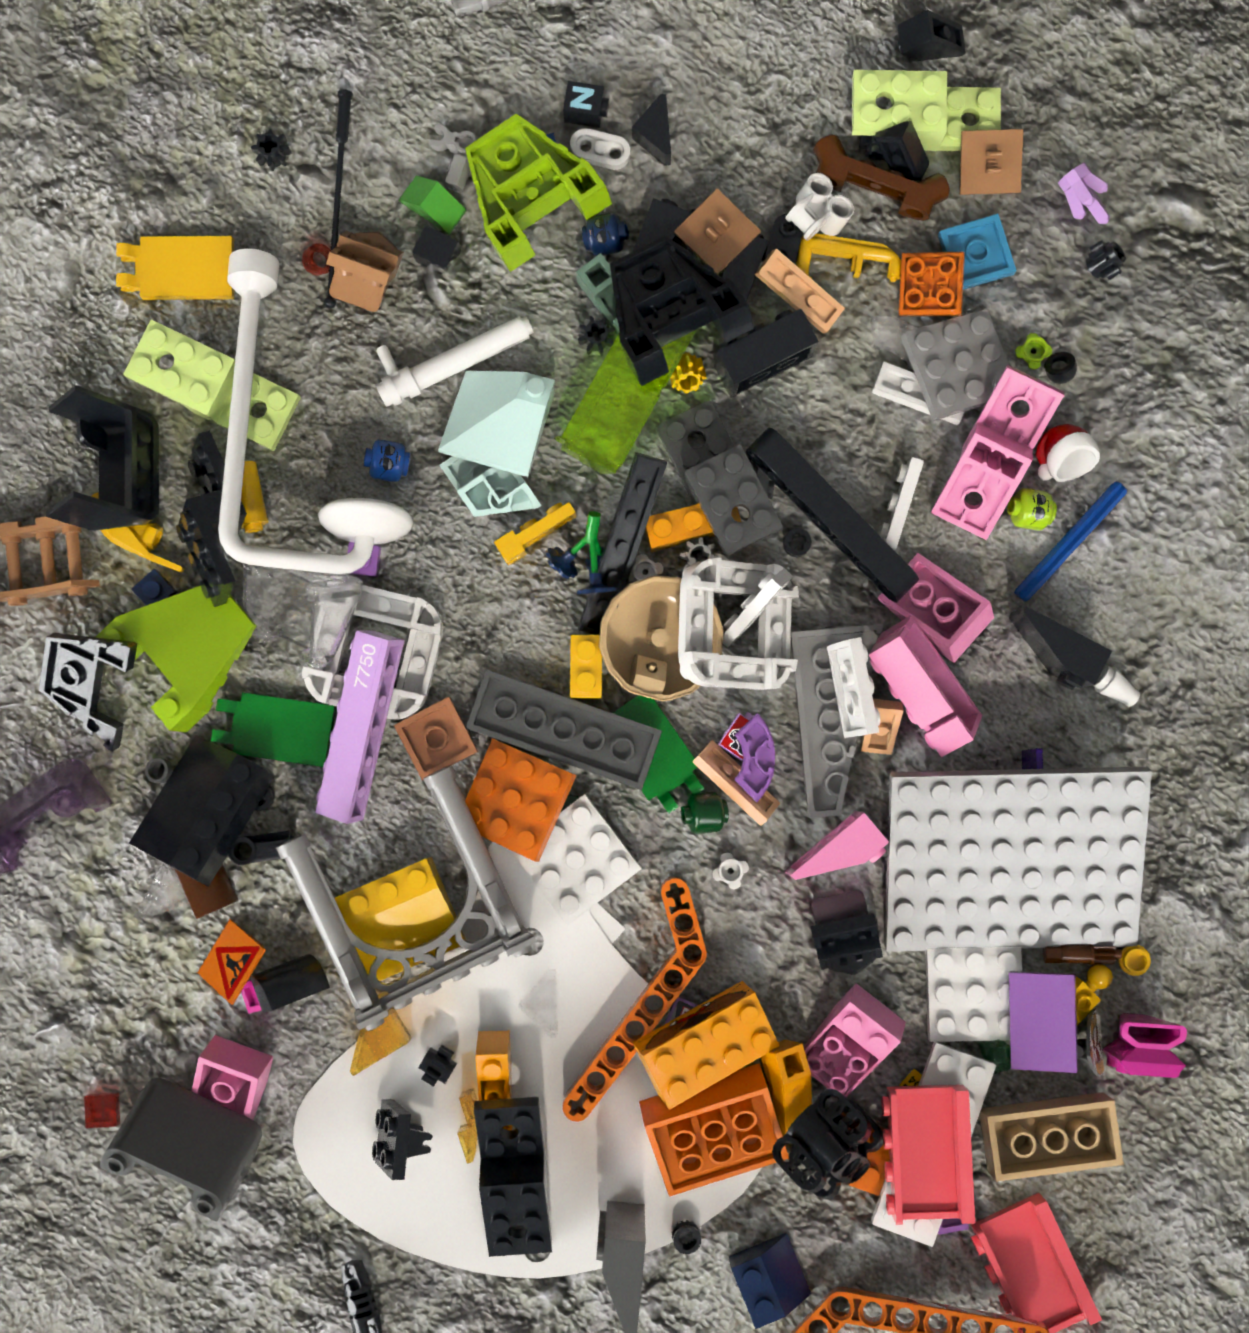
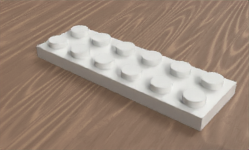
M934 1041L918 1086L963 1084L969 1090L972 1137L996 1064ZM885 1179L871 1219L872 1224L933 1247L943 1219L903 1220V1225H896L892 1215L887 1214L886 1194H891V1182H886Z

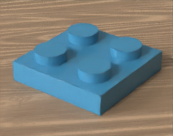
M999 214L941 230L938 233L943 252L965 253L963 290L1012 276L1017 271Z

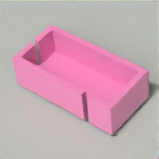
M910 615L882 632L869 653L870 663L877 673H881L888 682L891 694L896 699H900L904 704L911 722L915 725L918 724L921 729L924 728L926 731L924 738L928 746L933 750L936 749L939 755L943 757L973 741L983 715L913 616Z

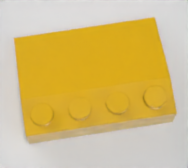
M432 857L423 859L335 897L343 918L351 931L363 941L385 949H405L428 942L447 929L457 917ZM461 929V937L463 940L467 941ZM455 934L449 939L452 945L446 949L445 953L460 947L455 940ZM355 947L367 974H369L370 966L376 956L367 954ZM436 948L427 953H430L433 956H435ZM413 957L406 958L409 961L410 968L423 963V961L414 963ZM385 959L377 969L376 977L381 981L402 972L404 967L397 960Z

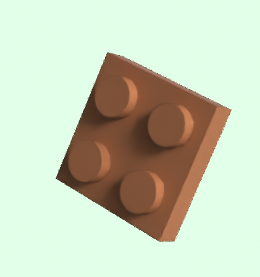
M447 697L394 725L422 781L424 777L479 752L451 697Z

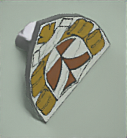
M1094 1008L1088 1016L1086 1039H1077L1078 1058H1080L1087 1052L1090 1067L1093 1073L1099 1077L1104 1074L1105 1065L1096 1008Z

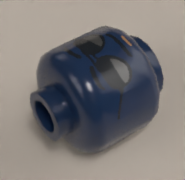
M610 212L589 218L586 226L582 227V237L587 251L591 250L595 256L600 253L604 256L621 252L624 247V240L629 239V231L626 221H620L617 214Z

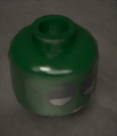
M715 792L691 794L687 798L685 806H681L682 823L688 825L690 831L694 834L718 832L729 819L726 800L724 798L721 799L719 794Z

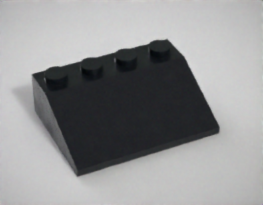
M195 735L129 844L209 887L274 779V776L264 767Z

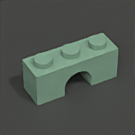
M600 253L576 271L577 283L601 315L606 317L608 324L615 328V333L619 337L620 331L616 315V301L613 293L610 265Z

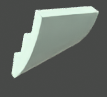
M454 456L439 465L474 517L536 509L542 506L519 474Z

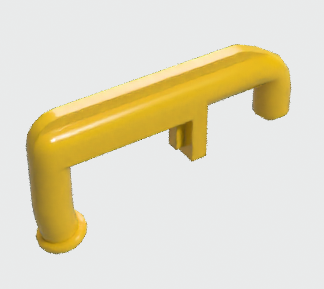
M817 233L808 241L803 237L801 238L796 266L808 276L811 254L813 253L851 259L850 272H854L853 278L860 277L863 259L889 263L887 278L891 282H896L901 277V259L899 255L882 243Z

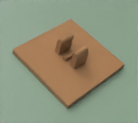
M1023 129L961 131L959 195L1021 193Z
M716 189L674 231V234L704 263L711 266L717 275L761 233V230L719 189Z

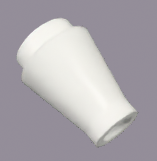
M1105 665L1096 684L1093 685L1097 693L1124 703L1128 707L1133 706L1140 697V692L1131 685L1116 667Z

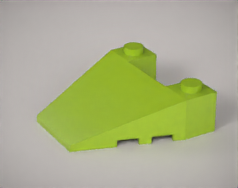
M514 114L465 147L478 196L479 208L481 209L485 233L510 272L535 256L523 230L570 199H572L586 221L612 204L606 185L588 161L582 157L581 159L569 152L567 147L561 143L557 144L548 138L546 133L518 114Z
M201 586L115 617L96 638L137 643L135 660L143 652L147 653L173 685L151 706V709L169 731L188 732L210 711L214 703L212 700L219 687L225 684L229 669L234 660H238L257 625L231 594L226 604L214 607L211 599H206Z

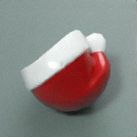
M1060 424L1049 429L1038 441L1035 452L1040 464L1038 476L1043 481L1054 478L1058 482H1065L1078 478L1095 468L1100 459L1099 447L1096 441L1085 429L1073 424Z

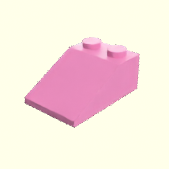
M917 553L908 565L917 574L919 581L898 603L891 601L883 593L879 595L878 600L901 621L912 615L935 649L955 663L994 619L991 602Z
M854 811L787 868L785 872L794 880L863 864L868 860L873 863L886 852L884 847L889 841L864 812Z
M215 1035L198 1058L192 1092L254 1120L268 1081L273 1056Z

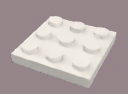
M586 794L560 813L539 862L511 851L567 926L642 869Z
M1021 947L927 949L925 951L928 1040L930 1042L1010 1040L1009 972H1022Z

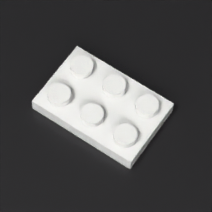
M861 637L827 646L844 738L879 733L880 714L874 706L872 696L874 693V683L871 676L868 675L866 665L868 652L866 646L862 644Z

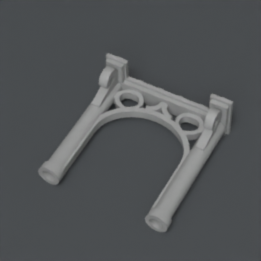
M452 765L442 768L423 779L433 796L464 863L468 887L466 899L458 916L447 929L428 942L405 949H385L363 941L351 931L345 922L310 847L311 844L306 833L276 847L280 858L285 859L355 1008L354 1016L358 1030L365 1027L367 1031L375 1029L385 1022V1017L389 1016L388 1009L392 1007L395 1010L404 1008L413 1002L412 997L422 992L425 996L432 994L442 987L440 983L450 978L453 981L460 980L471 973L469 969L479 964L485 967L496 962L499 959L498 955L503 952L507 956L512 954L514 957L524 955L532 950L531 945L537 942L535 936L522 925L457 785L455 780L457 775ZM477 888L489 915L481 911H471ZM467 919H482L487 924L486 934L473 942H467L462 939L461 929ZM496 928L499 935L493 938ZM455 934V940L458 944L468 950L444 962V953L452 945L449 939ZM355 947L367 954L376 956L370 966L369 974H367ZM436 948L435 956H433L430 953H427ZM413 957L414 963L419 961L427 962L433 968L409 979L411 968L406 958ZM385 959L397 960L404 967L401 977L390 983H382L376 977L377 969ZM374 988H377V989H379L380 991H384V992H382V993H380V994L377 995V993H376V991H375Z

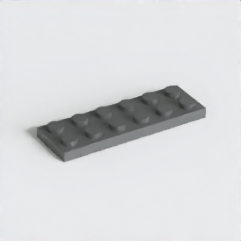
M487 669L466 725L467 729L639 790L643 789L663 732Z

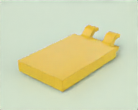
M232 236L140 237V245L117 243L116 256L121 257L122 262H135V275L117 273L116 286L121 287L123 292L140 291V297L143 300L234 299V289L227 282L229 257L234 252V238Z

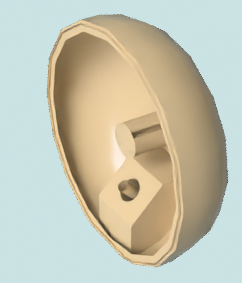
M654 575L630 583L611 599L600 622L599 648L606 669L620 686L629 693L658 701H671L691 694L700 687V685L691 682L689 679L683 678L680 673L678 644L680 584L682 579L679 577ZM713 604L712 653L722 655L724 630L717 608Z

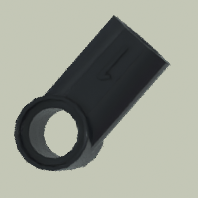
M291 830L239 837L228 855L230 860L237 865L278 860L281 858L276 847L294 837ZM243 842H247L252 848V854L248 859L242 857L239 851L240 845Z

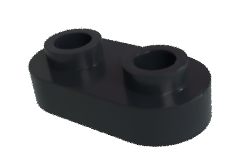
M787 214L779 216L774 222L764 261L772 250L778 249L795 264L803 232L792 221L788 222L785 219ZM787 224L791 225L794 230L792 232H786L783 229V226Z

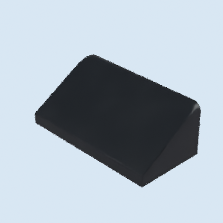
M906 121L876 133L875 139L889 169L902 173L909 180H922L929 166V160L912 121Z

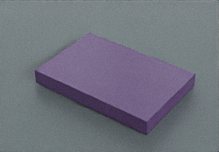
M1010 971L1011 1069L1077 1073L1075 974Z

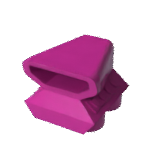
M1123 1013L1119 1017L1118 1038L1102 1049L1107 1057L1106 1065L1116 1067L1117 1072L1129 1075L1179 1077L1180 1072L1186 1065L1169 1049L1186 1040L1187 1029L1182 1025L1145 1014Z

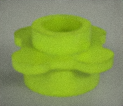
M1030 333L1026 337V342L1015 349V356L1027 362L1028 368L1031 370L1038 369L1041 366V361L1052 354L1051 346L1036 333ZM1031 349H1035L1036 354H1032Z

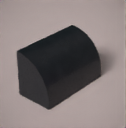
M306 954L250 976L262 1012L273 1011L330 988L323 968L311 954Z

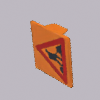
M229 919L197 973L225 1000L233 1005L266 949L263 948L264 946L257 939L247 934L233 920Z

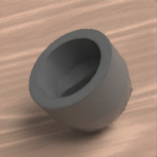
M153 758L146 765V777L154 783H165L171 776L174 767L166 759Z

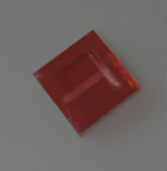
M119 1092L87 1094L84 1096L85 1128L116 1127L120 1125Z

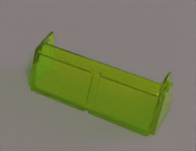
M697 329L662 347L669 372L643 386L639 384L627 363L618 333L562 436L554 437L556 441L563 444L561 450L600 474H615L625 461L656 405L661 391L666 387Z

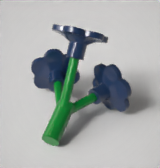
M596 511L588 513L585 536L573 548L569 547L564 552L559 547H555L554 549L548 548L545 552L549 558V565L558 571L563 578H575L578 575V571L575 568L574 559L577 557V552L586 543L589 544L590 556L586 558L585 566L589 569L590 585L584 589L577 590V595L617 591L616 587L602 584V573H598V564L604 547L600 546L597 539L601 514Z

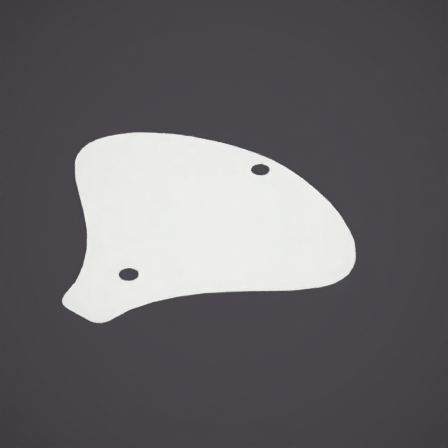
M492 842L488 847V852L517 915L525 928H535L541 933L544 941L542 949L535 955H521L519 957H514L513 954L507 956L503 952L498 955L499 959L496 962L485 967L479 964L469 969L471 973L457 981H453L450 978L440 983L442 987L438 991L426 996L422 992L412 997L413 1002L399 1010L394 1008L389 1013V1016L384 1018L385 1022L382 1025L369 1030L335 1060L305 1095L297 1110L293 1127V1145L296 1157L304 1175L332 1208L378 1239L414 1255L472 1272L503 1277L538 1279L567 1276L601 1269L602 1261L596 1260L600 1210L606 1211L607 1201L645 1204L646 1254L672 1243L673 1227H676L677 1223H681L680 1221H692L699 1228L726 1209L744 1193L762 1167L669 1197L644 1126L639 1101L657 1096L658 1094L637 1052L587 1118L575 1122L569 1120L564 1115L563 1100L566 1092L649 983L639 976L615 949L589 910L567 926L511 853V850ZM478 891L471 911H481L489 915ZM467 919L465 921L462 931L467 942L476 941L486 934L487 924L484 920ZM496 928L493 938L499 935ZM460 946L444 953V962L468 949ZM651 995L645 1001V1005L651 1010H657L663 1004V1000L657 995ZM669 1010L666 1012V1014L663 1016V1018L660 1020V1022L657 1024L654 1030L664 1025ZM635 1020L630 1021L626 1026V1030L632 1035H638L644 1029L643 1024ZM510 1030L512 1098L539 1096L547 1163V1203L552 1236V1252L541 1262H533L525 1254L489 1257L479 1192L481 1157L474 1116V1101H479L475 1057L478 1031ZM441 1045L454 1052L451 1060L456 1062L457 1065L446 1084L438 1080L433 1087L421 1080L425 1072L418 1067L430 1047L438 1051ZM612 1046L607 1050V1055L612 1060H619L625 1054L624 1050L619 1046ZM596 1071L590 1073L587 1077L588 1081L593 1085H601L605 1081V1076ZM584 1089L578 1101L572 1100L571 1107L573 1109H576L578 1106L582 1107L583 1099L587 1094ZM382 1099H394L411 1114L410 1123L421 1125L424 1132H429L433 1136L431 1140L423 1142V1145H428L431 1148L430 1153L407 1158L405 1180H391L372 1158V1146L374 1141L378 1139L375 1116L376 1111L381 1109ZM522 1225L511 1226L515 1229L523 1228ZM684 1232L679 1237L681 1238L691 1232Z

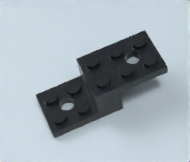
M209 430L198 433L195 444L192 447L190 460H188V468L192 477L197 478L200 483V496L186 499L183 511L180 513L179 523L176 525V530L182 543L186 542L190 551L188 557L191 567L194 571L198 570L202 578L200 584L205 598H210L213 606L217 607L226 604L236 580L219 544L218 526L225 463ZM242 502L240 505L238 534L247 514Z
M539 1096L474 1101V1116L481 1157L479 1192L489 1257L552 1252V1236L547 1203V1163ZM506 1125H513L516 1129L506 1130L502 1127ZM522 1225L523 1228L515 1229L511 1226Z

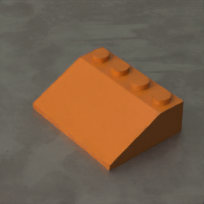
M760 1063L737 1070L670 1110L658 1095L639 1101L644 1126L669 1197L777 1163L773 1158V1145L783 1136ZM786 1146L781 1150L783 1160L789 1159Z

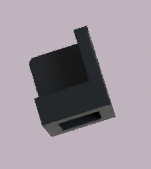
M425 225L412 254L415 261L427 267L428 263L446 269L454 254L459 256L461 247L459 241Z

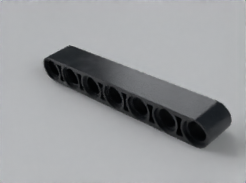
M770 427L767 428L746 449L751 460L888 599L898 603L919 581V577L914 570L776 430Z

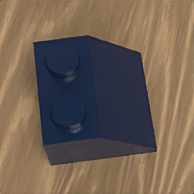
M787 1232L729 1256L731 1270L755 1329L786 1317L811 1295L810 1288Z

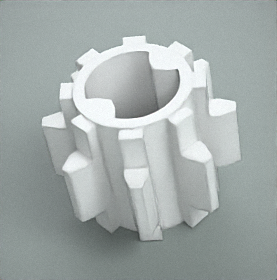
M700 537L696 545L687 541L686 547L689 552L680 553V558L687 560L684 569L696 563V559L691 558V553L696 550L702 551V555L707 557V559L719 558L711 554L715 546L714 543L706 546L703 544L702 537Z

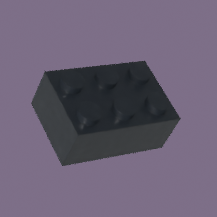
M789 309L777 315L775 322L764 326L763 323L754 326V329L747 332V336L739 340L734 338L727 343L724 341L720 344V349L716 353L714 368L728 395L732 398L811 358L819 341L802 309L795 312Z

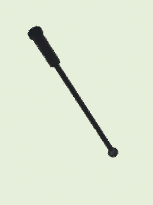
M339 90L337 93L339 98L336 128L338 156L331 250L336 248L338 240L344 145L348 142L350 105L353 98V93L348 90ZM330 265L327 297L324 299V305L328 309H332L336 305V300L329 293L334 275V267Z

